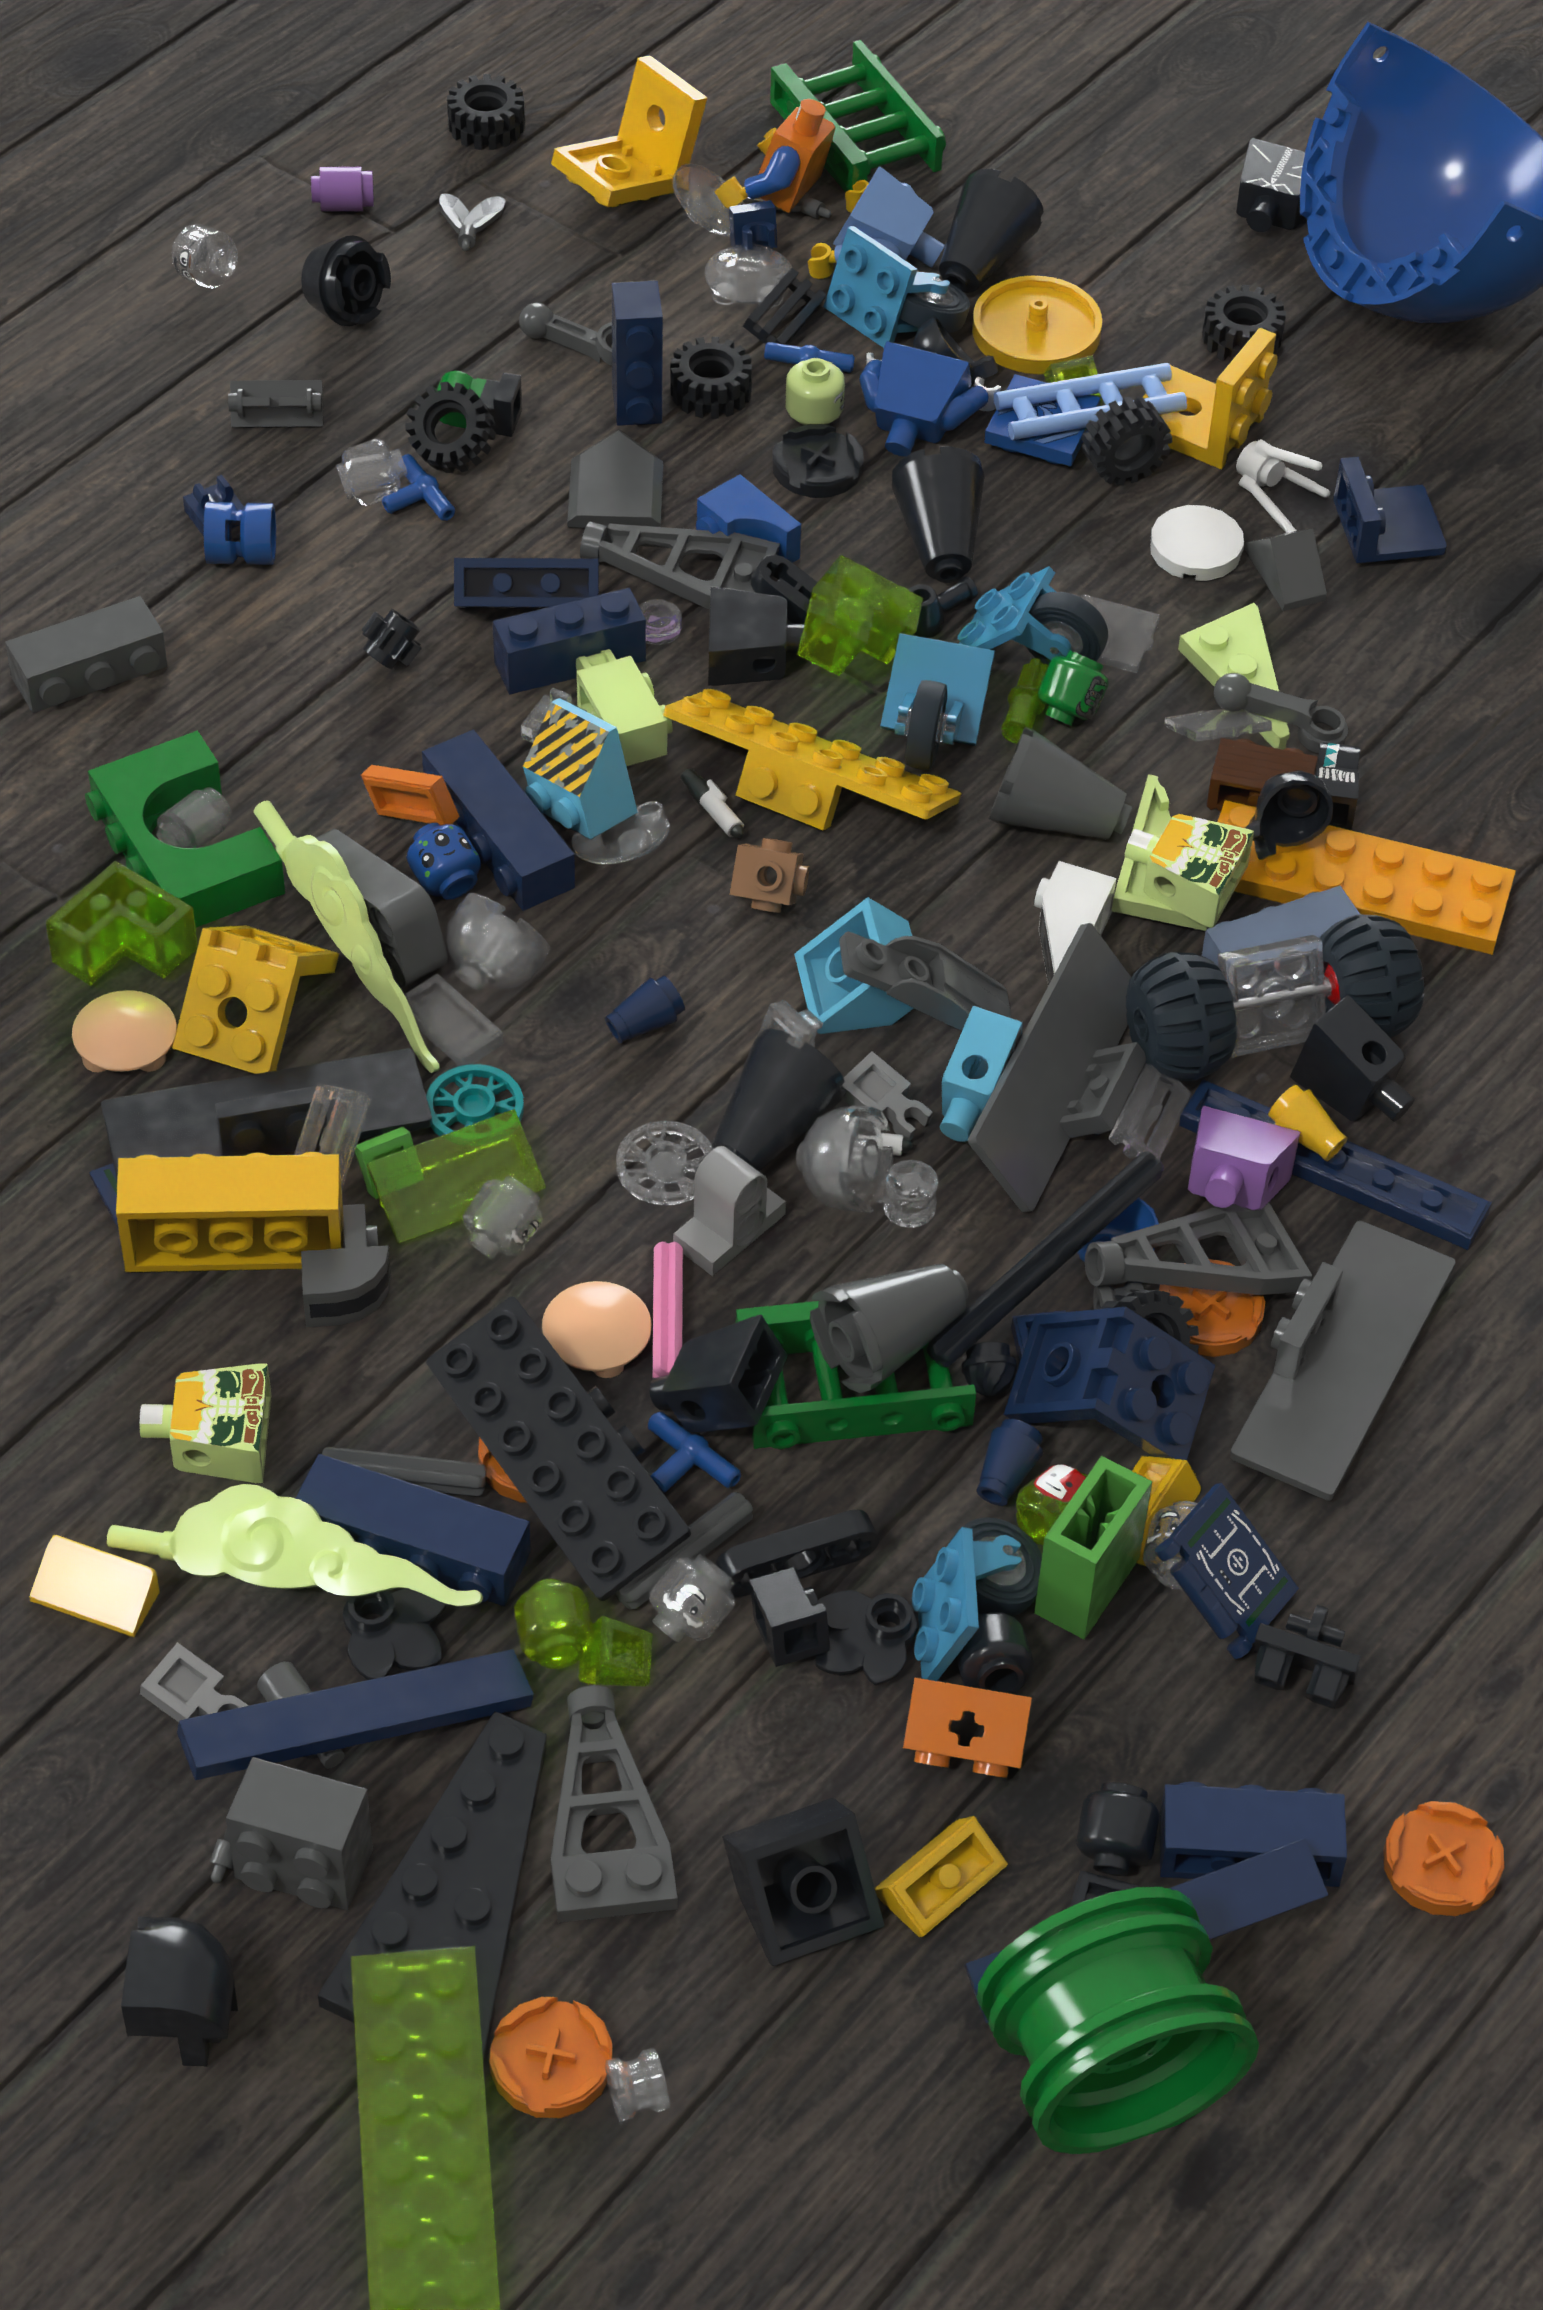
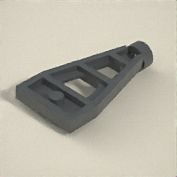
M588 522L582 536L580 558L599 559V563H609L695 604L710 609L711 587L754 592L751 586V577L764 557L768 555L779 556L780 543L736 532L726 536L722 531L712 534L709 530L610 523L606 526ZM639 546L672 549L665 565L655 564L636 555ZM690 553L715 554L723 560L715 578L705 581L681 570L680 565L684 556Z
M1269 1202L1262 1210H1251L1236 1204L1225 1208H1210L1111 1238V1241L1090 1243L1085 1253L1086 1275L1094 1286L1117 1285L1126 1281L1266 1295L1297 1292L1304 1278L1309 1280L1312 1278L1311 1272ZM1216 1235L1225 1236L1242 1266L1210 1262L1199 1240ZM1173 1243L1186 1264L1159 1261L1153 1248Z
M599 1685L578 1688L567 1697L571 1729L551 1852V1873L557 1923L676 1910L678 1897L670 1843L616 1720L614 1694L611 1689ZM613 1761L621 1783V1791L584 1795L582 1793L583 1765ZM622 1813L628 1819L636 1838V1845L633 1849L588 1854L583 1851L581 1847L583 1828L589 1816Z

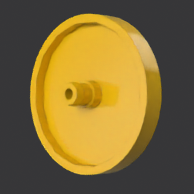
M1020 276L1001 281L991 286L979 297L973 311L972 333L974 341L985 356H993L997 364L1022 373L1053 374L1073 369L1083 364L1095 353L1101 339L1102 314L1094 299L1078 286L1053 277Z

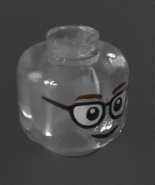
M193 224L183 229L173 242L172 264L176 272L188 281L204 287L215 288L229 280L236 269L238 261L236 244L223 231L203 224Z

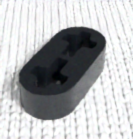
M768 555L764 557L751 577V586L755 593L785 598L787 600V619L794 624H815V632H820L827 626L837 609L833 595L825 587L782 556ZM773 576L777 578L778 581L776 582L772 580L771 577ZM811 605V606L815 607L816 610L813 611L812 609L809 608V606Z

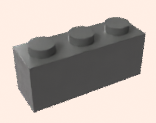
M141 596L5 641L11 678L32 713L168 667L164 633Z

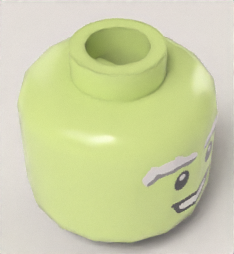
M811 358L793 366L786 377V410L790 417L803 426L807 424L827 425L839 418L844 409L845 378L840 368L820 358Z

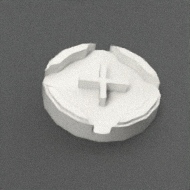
M1185 505L1170 509L1158 517L1151 530V555L1158 566L1171 575L1183 578L1184 574L1196 575V581H1208L1224 577L1237 567L1243 552V531L1236 520L1223 511L1208 506Z

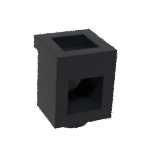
M793 1567L749 1580L754 1621L776 1667L831 1651L827 1610L823 1603H818L812 1587L803 1589Z

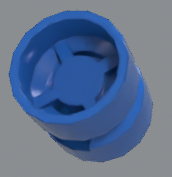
M207 502L204 512V553L206 563L233 564L238 557H243L247 564L273 565L276 556V512L274 503L248 502L241 510L237 509L234 502ZM232 525H240V542L232 541Z

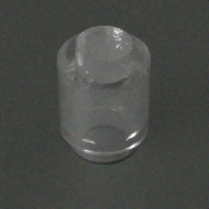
M207 787L202 791L194 790L158 817L157 838L163 843L180 848L203 847L226 829V823L232 817L230 806L225 798L213 788Z

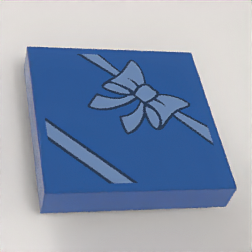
M1014 374L1007 390L1046 384V382ZM1091 394L1075 397L1081 409L1100 406L1101 397ZM1057 401L1032 405L1038 417L1062 413ZM1013 408L996 409L985 430L984 443L1001 447L1008 452H1019L1038 457L1052 464L1072 466L1083 443L1082 435L1087 433L1088 429L1080 428L1011 440L1008 424L1019 419Z

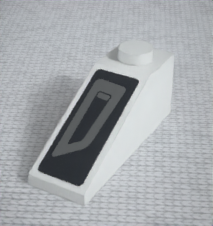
M1061 861L1058 862L1050 879L1042 878L1036 892L1034 906L1041 908L1039 935L1048 985L1080 925L1092 923L1098 933L1102 935L1112 913L1116 878Z

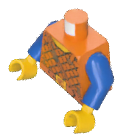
M804 99L801 101L800 106L795 108L778 129L772 128L764 135L765 140L757 144L758 148L765 154L758 175L747 178L744 187L733 176L714 191L726 208L729 209L730 206H736L749 197L752 200L756 198H761L764 201L771 200L776 207L788 213L791 212L799 200L821 177L836 129L834 124L823 118L826 111L823 104L813 99Z

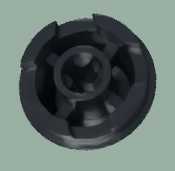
M355 235L345 236L320 245L310 252L302 270V290L307 302L341 326L368 323L375 319L382 311L376 307L381 300L383 288L390 289L391 273L389 263L384 253L376 252L365 239Z

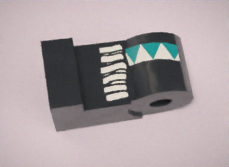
M1321 742L1315 776L1325 783L1333 803L1341 804L1346 810L1340 816H1332V820L1328 825L1351 831L1359 792L1358 765L1360 747Z

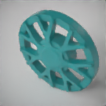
M469 1064L452 1068L436 1078L426 1093L432 1115V1130L444 1140L457 1146L476 1148L498 1143L508 1137L518 1127L523 1116V1094L518 1083L506 1072L488 1065ZM474 1077L488 1078L487 1087L473 1084ZM452 1082L460 1088L454 1096L444 1089V1087ZM506 1089H508L513 1096L508 1099L495 1102V1095ZM433 1106L453 1107L454 1112L435 1114ZM495 1113L511 1115L507 1122L493 1118ZM458 1121L465 1125L460 1132L449 1128ZM486 1125L490 1129V1132L475 1134L474 1127Z

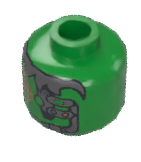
M1068 650L1066 657L1062 655L1053 657L1037 690V696L1040 701L1049 705L1045 715L1072 726L1075 717L1081 720L1092 719L1109 684L1108 678L1101 673L1104 665L1071 650Z

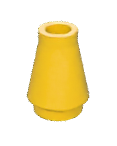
M1293 1085L1278 1098L1268 1113V1116L1275 1122V1125L1300 1131L1298 1143L1319 1154L1325 1161L1332 1159L1347 1142L1348 1138L1337 1128L1310 1089L1303 1091L1298 1085Z

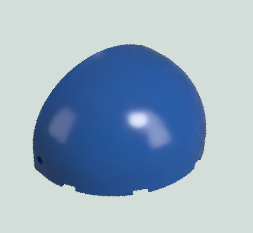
M1367 22L1333 74L1326 91L1332 93L1323 119L1315 118L1305 151L1301 174L1300 215L1307 218L1309 235L1305 236L1303 240L1313 267L1323 282L1338 296L1371 311L1411 322H1460L1489 315L1523 300L1543 286V137L1508 106L1458 69L1420 46ZM1386 47V52L1382 57L1373 58V53L1377 48Z

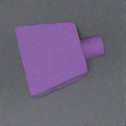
M1203 1106L1192 1156L1188 1190L1193 1194L1206 1197L1208 1202L1215 1207L1225 1208L1236 1204L1251 1210H1262L1289 1182L1301 1132Z

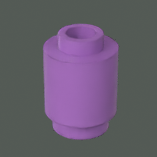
M361 166L320 167V176H311L312 203H321V212L363 211V207H374L373 171H362Z

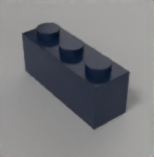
M658 281L612 283V390L617 426L662 423L663 315Z
M454 558L455 607L548 608L599 595V559Z
M626 588L494 620V663L510 695L577 678L576 658L595 655L607 649L612 651L616 660L631 656L635 663L646 661V619L631 589Z
M1184 1782L1178 1785L1165 1784L1159 1814L1160 1877L1195 1879L1306 1838L1324 1885L1330 1887L1340 1886L1347 1860L1344 1794L1326 1793L1317 1788L1280 1791L1267 1790L1258 1785L1225 1788L1208 1787L1200 1782Z

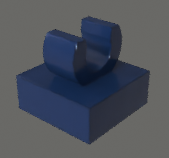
M771 200L729 207L730 241L735 255L778 248L776 207Z
M223 475L217 476L216 485L204 489L198 483L195 484L193 493L183 496L184 511L203 536L204 512L207 502H234L237 509L242 510L244 508Z

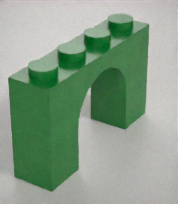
M198 730L88 770L91 792L85 793V800L91 816L96 822L99 820L104 822L107 839L112 850L116 854L121 852L126 857V867L132 882L136 887L144 886L147 891L146 897L152 914L157 920L164 918L174 936L285 894L282 859L261 827L200 848L171 846L163 843L151 834L166 818L222 797L218 761Z

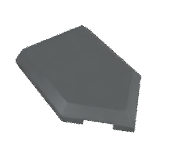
M620 429L571 459L567 527L586 528L588 522L606 526L610 523L661 527L663 461Z

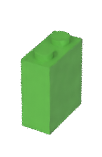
M1103 1456L1099 1458L1044 1538L1034 1614L1085 1640L1140 1558L1152 1487L1151 1480Z

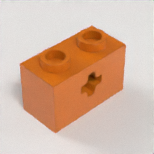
M915 1677L903 1748L916 1750L914 1762L949 1768L950 1758L957 1757L974 1760L972 1772L1007 1778L1009 1767H1022L1033 1698ZM965 1711L975 1713V1723L984 1726L983 1736L972 1737L970 1746L961 1745L960 1735L951 1732L952 1721H961L964 1718Z

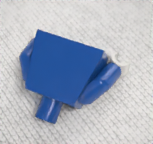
M889 341L885 343L882 360L874 359V353H867L866 366L859 379L866 406L875 413L877 426L882 430L890 431L885 448L889 452L903 457L910 455L916 439L932 443L939 442L945 431L955 429L978 410L992 411L996 409L994 393L1001 390L999 385L994 388L984 387V379L981 377H976L974 386L971 387L970 367L967 361Z

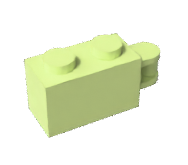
M610 649L588 657L576 658L577 706L617 727L626 766L667 755V734L673 731L672 720L663 716L665 705L659 706L654 698V689L649 675L646 672L640 673L631 656L616 660Z

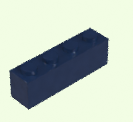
M474 729L422 751L423 773L443 777L460 816L453 824L464 830L477 851L481 864L485 863L494 874L495 882L503 895H511L522 911H525L575 888L574 853Z
M318 1454L295 1498L311 1505L319 1514L322 1522L332 1523L345 1529L350 1533L355 1542L366 1544L375 1549L379 1554L406 1559L450 1589L456 1591L477 1590L483 1595L482 1602L489 1601L505 1607L531 1553L530 1521L322 1454Z

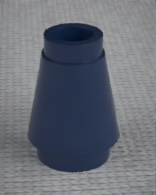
M662 976L657 980L649 978L616 1007L612 1013L607 1015L605 1022L615 1039L619 1043H623L627 1039L635 1038L677 1022V1015L685 1011V1006L679 992L666 976Z
M1005 1419L1000 1427L992 1430L979 1480L980 1483L976 1489L977 1494L982 1499L998 1506H1004L1008 1503L1009 1498L1015 1493L1043 1455V1450L1040 1447L1043 1442V1436L1037 1429L1020 1420Z

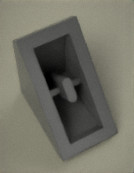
M1313 528L1287 532L1245 543L1244 550L1282 611L1326 601L1327 592Z

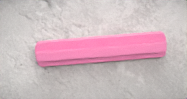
M662 1241L654 1247L653 1378L669 1375L682 1348L683 1248L677 1242L666 1243Z

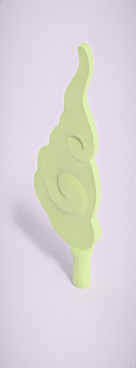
M270 801L259 803L254 809V814L276 845V852L284 862L288 877L293 886L306 900L310 901L325 930L341 952L353 963L358 977L366 988L396 1017L420 1063L430 1073L439 1071V1063L428 1051L404 993L393 979L390 967L383 956L378 935L369 922L364 898L354 880L350 877L347 866L338 851L330 843L318 841L311 835L299 838L293 836Z
M241 1484L232 1486L218 1493L210 1501L189 1508L180 1517L174 1531H164L161 1533L112 1525L107 1534V1545L109 1547L159 1555L161 1559L175 1561L182 1570L199 1577H219L229 1574L245 1582L267 1588L301 1589L319 1586L327 1592L349 1597L365 1596L396 1588H406L457 1607L477 1605L483 1600L482 1593L477 1590L456 1591L450 1589L406 1559L379 1554L372 1547L355 1542L350 1533L342 1527L322 1522L317 1511L308 1503L292 1497H280L271 1490L258 1485Z

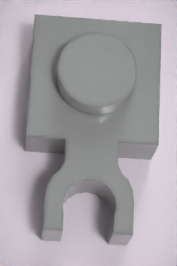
M873 1051L844 1077L845 1082L840 1090H846L843 1100L871 1124H877L885 1116L891 1121L896 1134L903 1135V1138L912 1140L916 1128L907 1123L905 1118H915L924 1127L930 1122L933 1112L923 1103L905 1097L909 1092L911 1083Z
M178 1642L141 1684L140 1695L178 1722L179 1720L193 1718L197 1715L203 1716L248 1706L235 1696H225L218 1693L217 1691L223 1685L224 1676Z

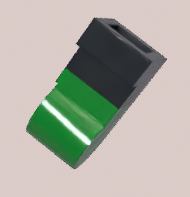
M450 371L441 377L440 382H449L453 388L456 382L463 384L468 390L471 388L490 410L489 413L494 417L495 425L491 426L496 434L508 437L513 436L522 412L521 375L503 373L500 382L480 378L473 379L468 374L460 371ZM440 382L437 391L441 390ZM458 412L448 413L439 420L450 426L466 428V418Z

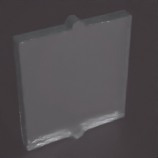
M1081 594V598L1091 603L1101 613L1108 627L1107 644L1097 662L1137 673L1146 651L1153 649L1154 640L1152 637L1159 624L1160 615ZM1065 628L1062 636L1067 638L1070 643H1079L1081 641V637L1076 630L1071 631Z
M1224 709L1198 711L1197 713L1165 717L1166 728L1196 742L1272 731V722L1243 709L1235 712Z

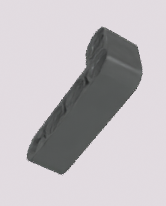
M333 828L316 837L318 841L330 843L342 857L350 877L354 880L364 898L369 922L378 935L383 956L390 967L393 979L400 988L412 984L447 964V951L437 913L430 896L421 885L337 829Z

